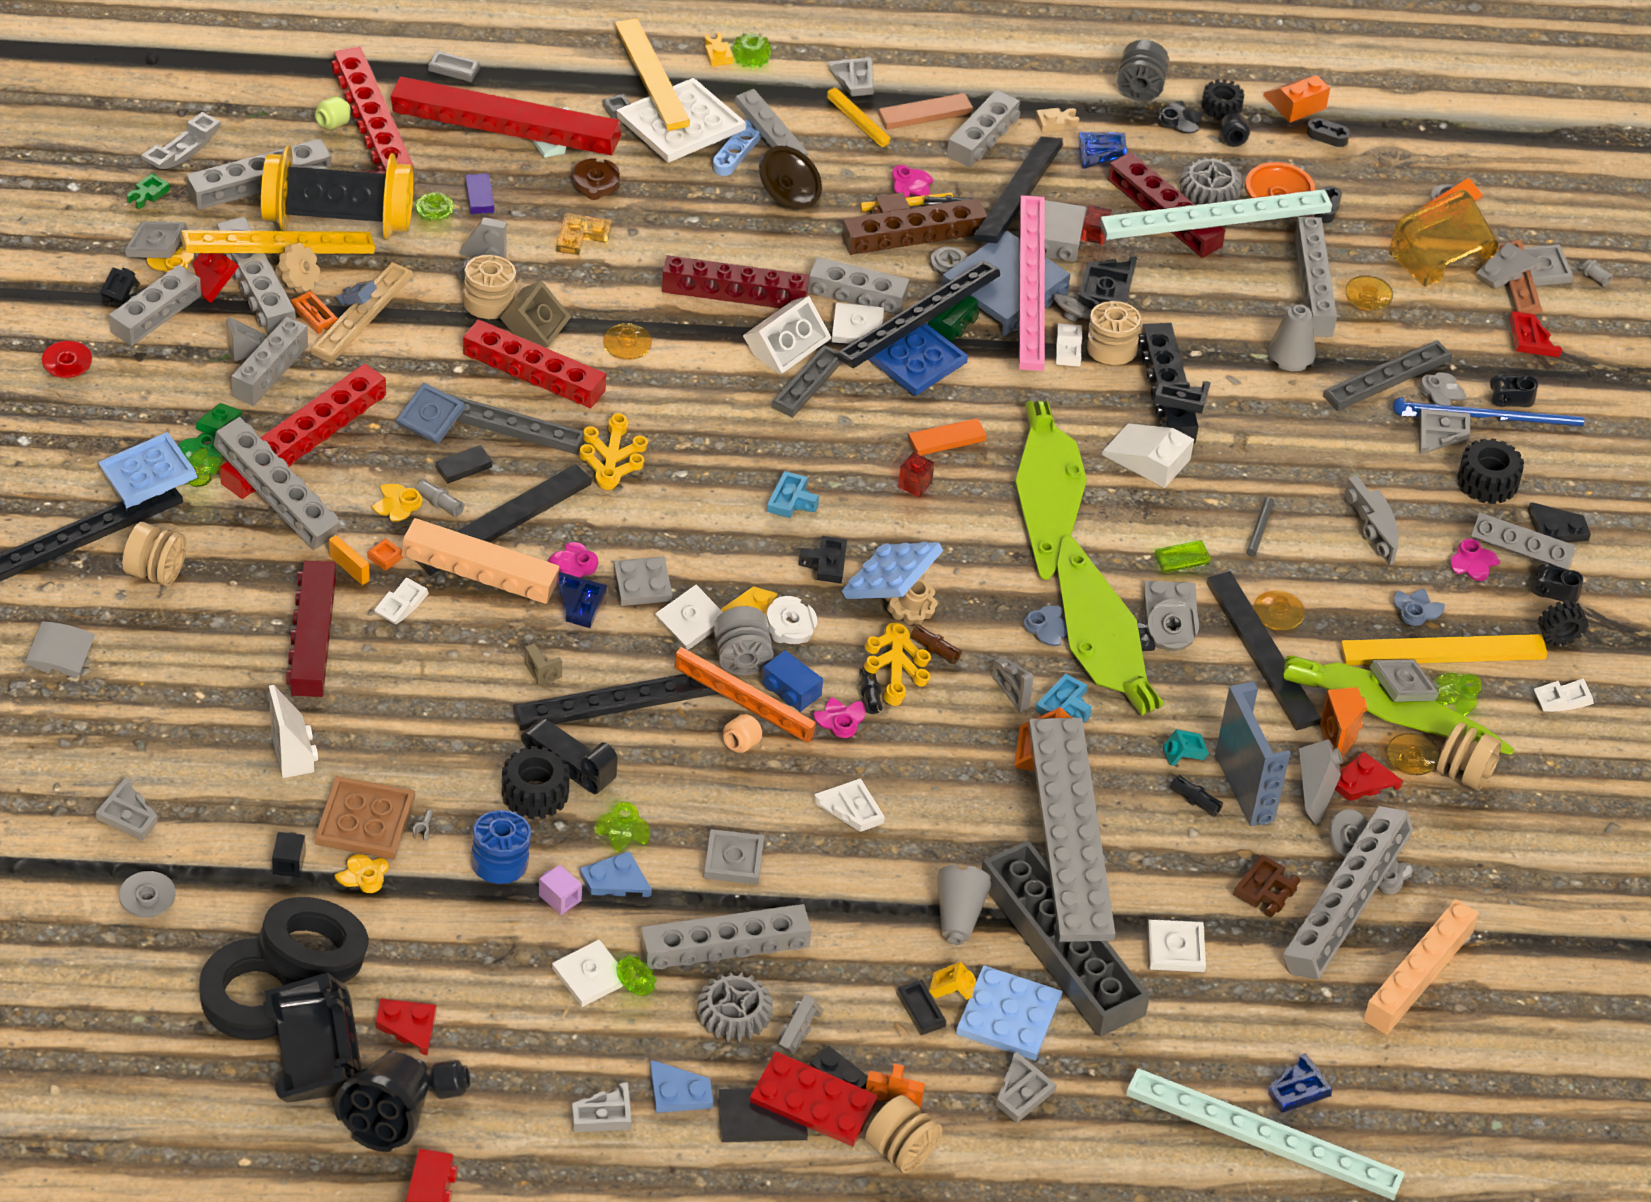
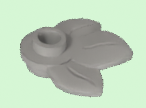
M1441 372L1435 375H1425L1420 381L1421 392L1425 396L1431 397L1435 404L1451 406V400L1462 401L1466 399L1463 388L1455 384L1456 378L1448 373Z
M1395 859L1379 884V890L1385 894L1399 892L1403 886V881L1412 876V865L1407 862L1398 863Z

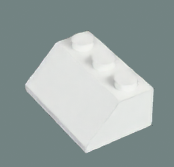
M809 296L792 300L743 335L754 357L778 374L784 373L832 338Z

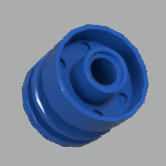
M495 810L483 814L476 821L473 829L472 869L480 878L496 884L510 883L518 880L525 874L528 867L531 839L530 825L522 816L507 810Z

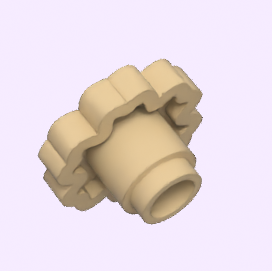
M302 243L286 246L285 253L280 254V261L275 268V274L279 281L287 284L289 289L295 288L298 293L314 289V283L319 282L320 268L316 265L317 257L310 247L304 248Z
M918 579L903 597L885 598L889 602L887 610L896 620L904 619L907 625H921L924 619H930L935 612L938 604L937 600L933 598L935 589L930 586L928 581Z

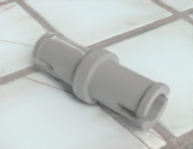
M426 479L420 481L417 485L416 490L420 495L430 500L436 508H443L455 517L463 512L464 503L449 495L446 489H439Z

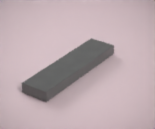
M823 345L772 401V408L793 418L843 363L838 360V351Z

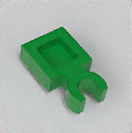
M151 173L135 185L136 190L130 191L127 194V202L130 204L136 200V208L141 209L145 206L147 200L154 203L169 192L170 183Z

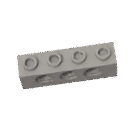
M995 90L949 138L947 157L970 168L976 161H980L984 153L995 145L996 140L1006 134L1009 126L1018 121L1020 117V100Z
M817 257L809 275L808 293L856 305L882 307L884 312L899 314L902 312L908 297L910 279Z
M181 265L176 266L109 314L110 332L130 346H133L201 296L200 278Z
M286 316L231 376L233 397L254 406L308 347L307 325Z
M1481 512L1478 515L1471 535L1473 539L1567 570L1570 569L1577 549L1573 544Z

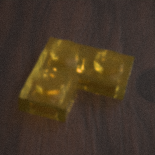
M565 213L556 243V252L580 255L584 240L608 243L612 229V220Z

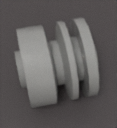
M740 606L728 609L717 617L714 622V634L719 663L723 670L739 676L751 675L762 671L763 666L773 659L768 619L764 612L754 607Z

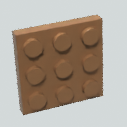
M336 776L315 835V845L395 860L415 799V790Z

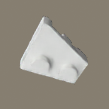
M861 778L814 794L816 805L859 832L884 824L885 816Z

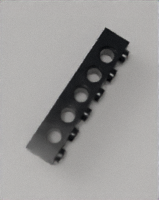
M1172 322L1143 324L1142 333L1139 334L1138 347L1143 350L1142 363L1147 366L1146 378L1147 382L1152 385L1151 399L1154 400L1159 383L1187 382ZM1155 404L1156 417L1160 418L1159 427L1174 428L1193 438V444H1196L1199 425L1195 413H1188L1182 409L1166 408L1160 404Z

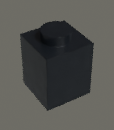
M278 832L272 855L273 875L301 876L306 854L305 835L293 832Z

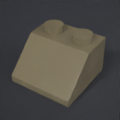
M540 280L524 287L501 315L500 319L513 334L546 348L549 347L571 318V315L543 281Z

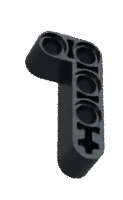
M540 718L521 734V740L526 748L531 749V747L537 746V749H542L545 747L548 748L549 752L556 751L558 757L563 756L566 764L569 766L570 779L592 794H598L617 777V754L605 742L600 743L591 750L545 718Z

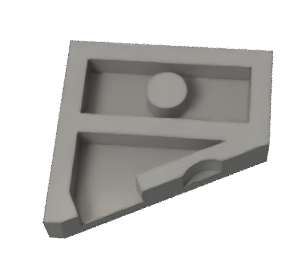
M872 57L828 61L829 71L850 96L874 94Z
M483 217L477 228L470 234L469 239L462 245L459 254L474 257V255L476 257L495 255L506 259L507 222Z
M1507 242L1476 274L1479 280L1493 288L1505 285L1508 281L1523 277V272L1534 267L1536 271L1540 270L1543 265L1541 260Z
M1421 409V454L1469 439L1470 413Z
M1005 657L994 660L992 673L994 681L1019 712L1029 709L1033 674Z
M1016 1052L1013 1055L1009 1071H1007L1003 1087L998 1095L996 1106L1018 1123L1056 1091V1084Z
M628 1082L619 1084V1090L609 1094L602 1091L594 1094L589 1099H582L572 1103L574 1132L631 1130L632 1120Z

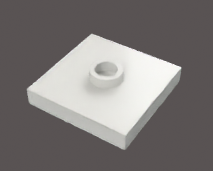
M836 302L832 342L851 344L882 325L884 308Z
M695 585L659 610L655 615L656 619L686 650H689L714 632V622L723 612Z
M1148 921L1149 964L1151 970L1205 972L1206 959L1203 922Z
M600 940L552 963V970L581 1007L629 984L628 975Z

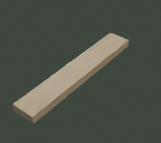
M391 262L373 281L377 289L371 294V299L361 305L358 303L352 304L313 345L311 354L333 363L412 278V271Z

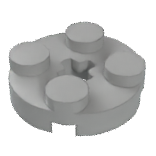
M1178 599L1161 601L1151 611L1147 620V632L1154 640L1155 647L1167 651H1180L1190 646L1199 630L1197 613L1193 608L1191 610L1189 606L1185 605V602ZM1171 619L1174 620L1175 624L1180 625V627L1176 628V631H1171L1166 626Z

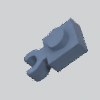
M373 280L357 283L352 288L350 286L343 289L344 293L336 295L335 298L340 305L346 303L347 305L355 303L361 305L371 299V294L377 287Z

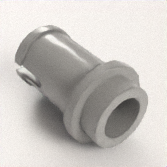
M1589 259L1582 267L1585 276L1592 277L1603 287L1607 286L1613 278V274L1599 266L1597 260L1592 261Z

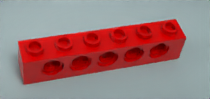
M479 319L463 336L464 355L574 401L577 404L591 409L606 391V373Z

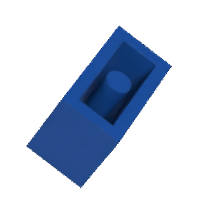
M784 650L763 666L762 684L766 689L781 697L787 705L793 706L801 712L822 696L823 678Z

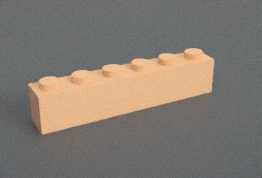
M414 518L403 538V557L534 601L547 604L557 585L560 567L558 565Z
M1455 899L1369 1000L1364 1021L1388 1035L1472 935L1479 913Z

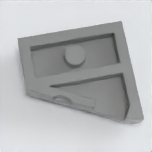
M126 777L96 811L97 820L142 841L158 823L156 813L145 804V799L140 793H136L131 786V781Z
M805 994L802 1000L799 999L793 1007L792 1015L794 1016L790 1024H786L780 1032L779 1040L781 1041L779 1045L783 1050L793 1055L810 1032L811 1027L809 1024L814 1016L820 1018L824 1011L815 998Z

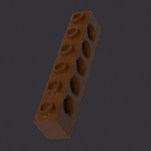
M974 198L844 218L842 237L849 254L854 255L975 236L976 231L987 215L980 199Z

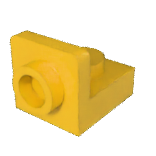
M960 961L935 971L929 992L936 999L958 990L968 1000L973 996L976 979L973 973Z

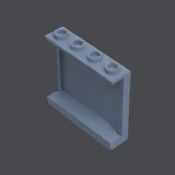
M1007 230L998 243L986 244L943 274L942 286L982 261H986L999 268L1000 277L970 296L978 300L979 308L1003 324L1002 335L1004 337L1019 328L1020 239ZM1045 256L1044 308H1048L1055 301V294H1067L1070 288L1071 274Z
M1254 681L1229 686L1215 756L1250 826L1265 825L1275 821L1290 757L1289 750L1278 753L1272 752L1253 714L1258 692Z

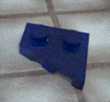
M1079 132L1078 141L1082 169L1126 155L1125 133Z
M559 572L558 584L566 622L591 628L606 594L607 585Z
M1304 1053L1299 1056V1062L1293 1068L1288 1067L1283 1072L1282 1077L1276 1079L1269 1086L1268 1095L1281 1113L1331 1097L1332 1087L1309 1056Z

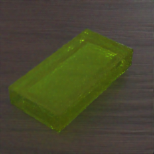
M1202 540L1155 549L1154 553L1163 573L1208 565L1211 562V557Z

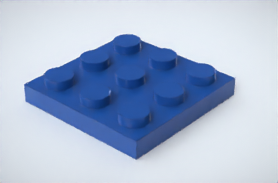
M925 323L868 360L913 395L917 396L966 364L968 355Z

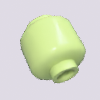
M333 96L317 105L315 118L320 126L327 130H334L349 122L351 108L348 102L344 101L341 97Z

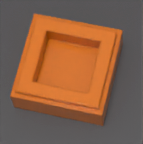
M386 538L367 552V558L385 571L404 558L402 550Z

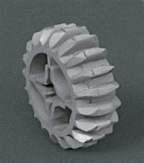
M1205 156L1202 160L1195 158L1194 162H1188L1187 166L1183 168L1179 180L1181 193L1190 199L1192 203L1198 205L1238 200L1243 185L1241 173L1237 171V167L1231 166V162L1225 163L1223 159L1216 160L1214 157L1207 159Z
M730 971L728 977H724L719 973L717 980L710 978L708 985H703L701 994H699L697 999V1014L700 1017L701 1026H706L708 1033L715 1032L717 1039L725 1036L727 1042L731 1038H736L740 1043L742 1037L751 1040L753 1033L760 1035L762 1028H767L772 1017L773 1000L769 996L768 988H763L762 980L754 982L753 975L745 978L742 971L738 976H733Z

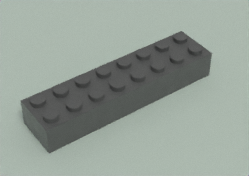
M1029 840L983 860L982 870L991 877L989 893L1099 1037L1146 1016L1150 995L1108 941L1059 942L1049 867Z

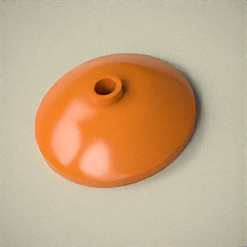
M1269 162L1256 166L1248 173L1245 190L1249 198L1315 191V184L1312 178L1297 166L1283 162Z

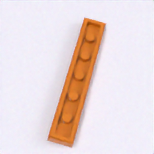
M680 647L676 652L675 669L799 739L809 743L813 738L815 721L683 647Z

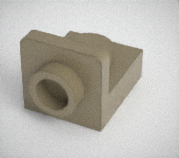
M535 643L525 646V665L537 685L553 682L562 677V660L560 657L548 661L545 653H540Z

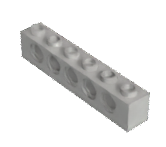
M321 138L291 146L293 164L331 167V155ZM285 148L187 174V191L197 210L261 193L266 155H282Z
M245 217L217 224V231H252ZM223 253V255L239 265L233 277L235 280H239L242 294L247 295L251 311L256 312L258 324L260 327H264L268 336L286 316L296 320L295 309L264 253Z
M1298 217L1294 241L1304 306L1308 307L1312 312L1314 337H1333L1337 313L1322 218Z
M238 417L216 431L213 446L313 551L337 535L340 524L337 515L326 508L320 497L306 487L303 479L300 476H296L288 468L285 460L279 458L272 451L270 445L255 433L250 424L245 423L241 417Z
M801 904L641 927L640 944L646 969H664L707 961L716 962L735 957L744 958L749 955L763 953L772 954L777 951L800 950L810 947L811 927L805 905Z

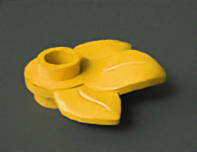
M182 246L177 251L175 250L171 258H146V261L152 269L164 271L165 273L178 265L188 270V264L194 259V253H185Z
M384 484L380 486V489L385 498L372 505V510L379 515H390L391 521H402L407 519L412 511L418 510L422 506L423 500L420 493L414 488H405L400 484Z
M363 854L352 855L347 860L348 869L335 874V880L343 886H359L365 893H374L381 889L384 882V874L389 870V863L383 857L372 861Z

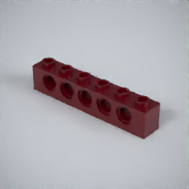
M1131 152L1110 163L1108 181L1144 211L1195 205ZM1214 226L1171 233L1197 255L1204 258L1223 247L1226 230L1222 226Z
M666 255L662 277V293L779 309L792 300L807 297L809 287L808 274Z

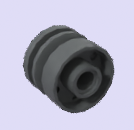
M1143 39L1128 44L1123 50L1117 84L1119 90L1125 96L1137 101H1149L1162 93L1169 64L1168 53L1162 45Z

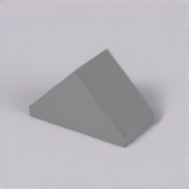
M231 317L226 320L228 347L234 361L249 358L266 339L265 334Z

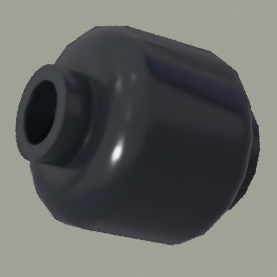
M1227 114L1219 123V133L1226 145L1238 147L1245 144L1249 139L1250 128L1246 118L1241 114Z
M459 1060L434 1063L431 1068V1074H428V1090L434 1091V1094L439 1099L463 1096L466 1088H470L469 1069L467 1065H462Z

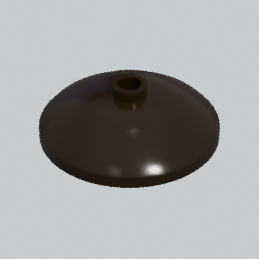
M775 146L762 156L759 164L760 179L767 193L776 202L790 209L804 210L810 208L819 200L822 193L821 177L814 163L805 154L789 146Z

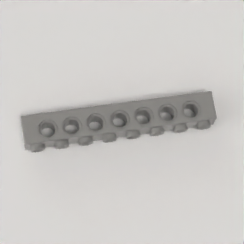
M1379 806L1374 815L1369 819L1367 826L1362 834L1358 836L1350 852L1346 854L1345 860L1338 871L1334 873L1327 888L1321 893V897L1316 905L1310 910L1305 922L1297 930L1294 939L1286 947L1283 956L1290 974L1319 980L1414 831L1408 811Z

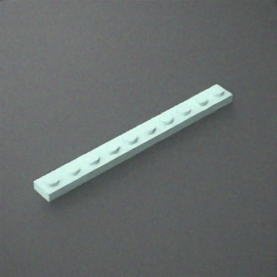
M1324 189L1103 216L1100 218V226L1106 240L1328 213L1331 212L1332 204Z
M1137 1068L1127 1089L1126 1096L1392 1200H1395L1405 1172L1139 1068Z

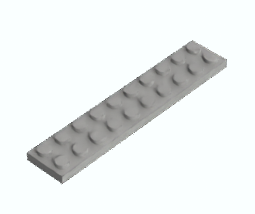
M1082 718L1029 719L1028 727L1059 942L1112 941L1115 939V927Z

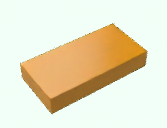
M335 535L330 538L329 557L362 586L369 582V563L338 536Z

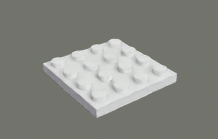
M694 78L673 86L690 119L689 127L667 131L650 96L617 110V118L668 163L746 130V122Z

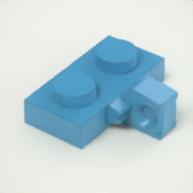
M784 471L767 503V512L791 518L795 509L816 512L819 506V495L805 490L808 485V477Z
M1065 674L1037 702L1036 712L1044 715L1061 707L1070 716L1082 718L1085 723L1091 717L1092 708L1091 705L1085 703L1084 699H1082L1083 695L1087 692V685Z

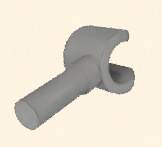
M428 809L423 821L413 826V837L415 839L419 832H425L424 841L429 840V822L433 814L432 810Z

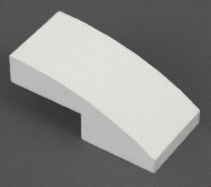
M1058 323L1056 365L1080 367L1082 325Z
M406 577L394 593L390 591L387 593L374 612L396 625L421 604L429 594L428 590Z
M1584 678L1562 686L1559 681L1534 689V693L1543 711H1564L1594 704L1593 697Z

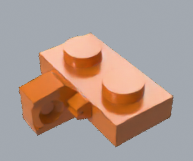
M893 1063L890 1075L869 1071L866 1090L878 1095L879 1101H891L899 1095H905L921 1108L925 1083L903 1078L905 1066Z

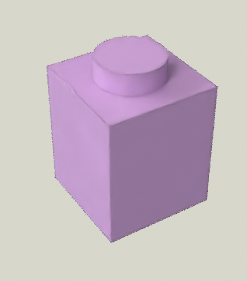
M558 865L553 870L546 871L539 879V896L562 915L582 901V884L565 868Z

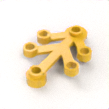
M620 413L614 414L608 422V431L611 433L609 448L598 438L599 432L595 427H586L583 432V440L591 445H582L579 457L596 471V482L604 490L614 489L619 484L621 476L634 470H641L644 465V457L641 454H637V452L641 453L647 449L648 440L644 436L634 437L632 444L618 450L621 436L625 435L628 429V420L625 415ZM595 450L606 460L605 466L594 456ZM630 456L628 463L615 468L616 462Z
M899 623L888 624L884 635L880 637L871 636L864 645L866 651L871 654H877L880 648L891 645V650L881 656H869L864 663V668L867 672L875 674L881 667L891 663L890 684L886 687L883 698L892 706L900 705L906 696V689L902 684V667L913 678V682L920 687L926 686L931 678L927 670L918 669L902 652L904 648L919 667H926L931 659L928 651L919 650L909 640V630Z

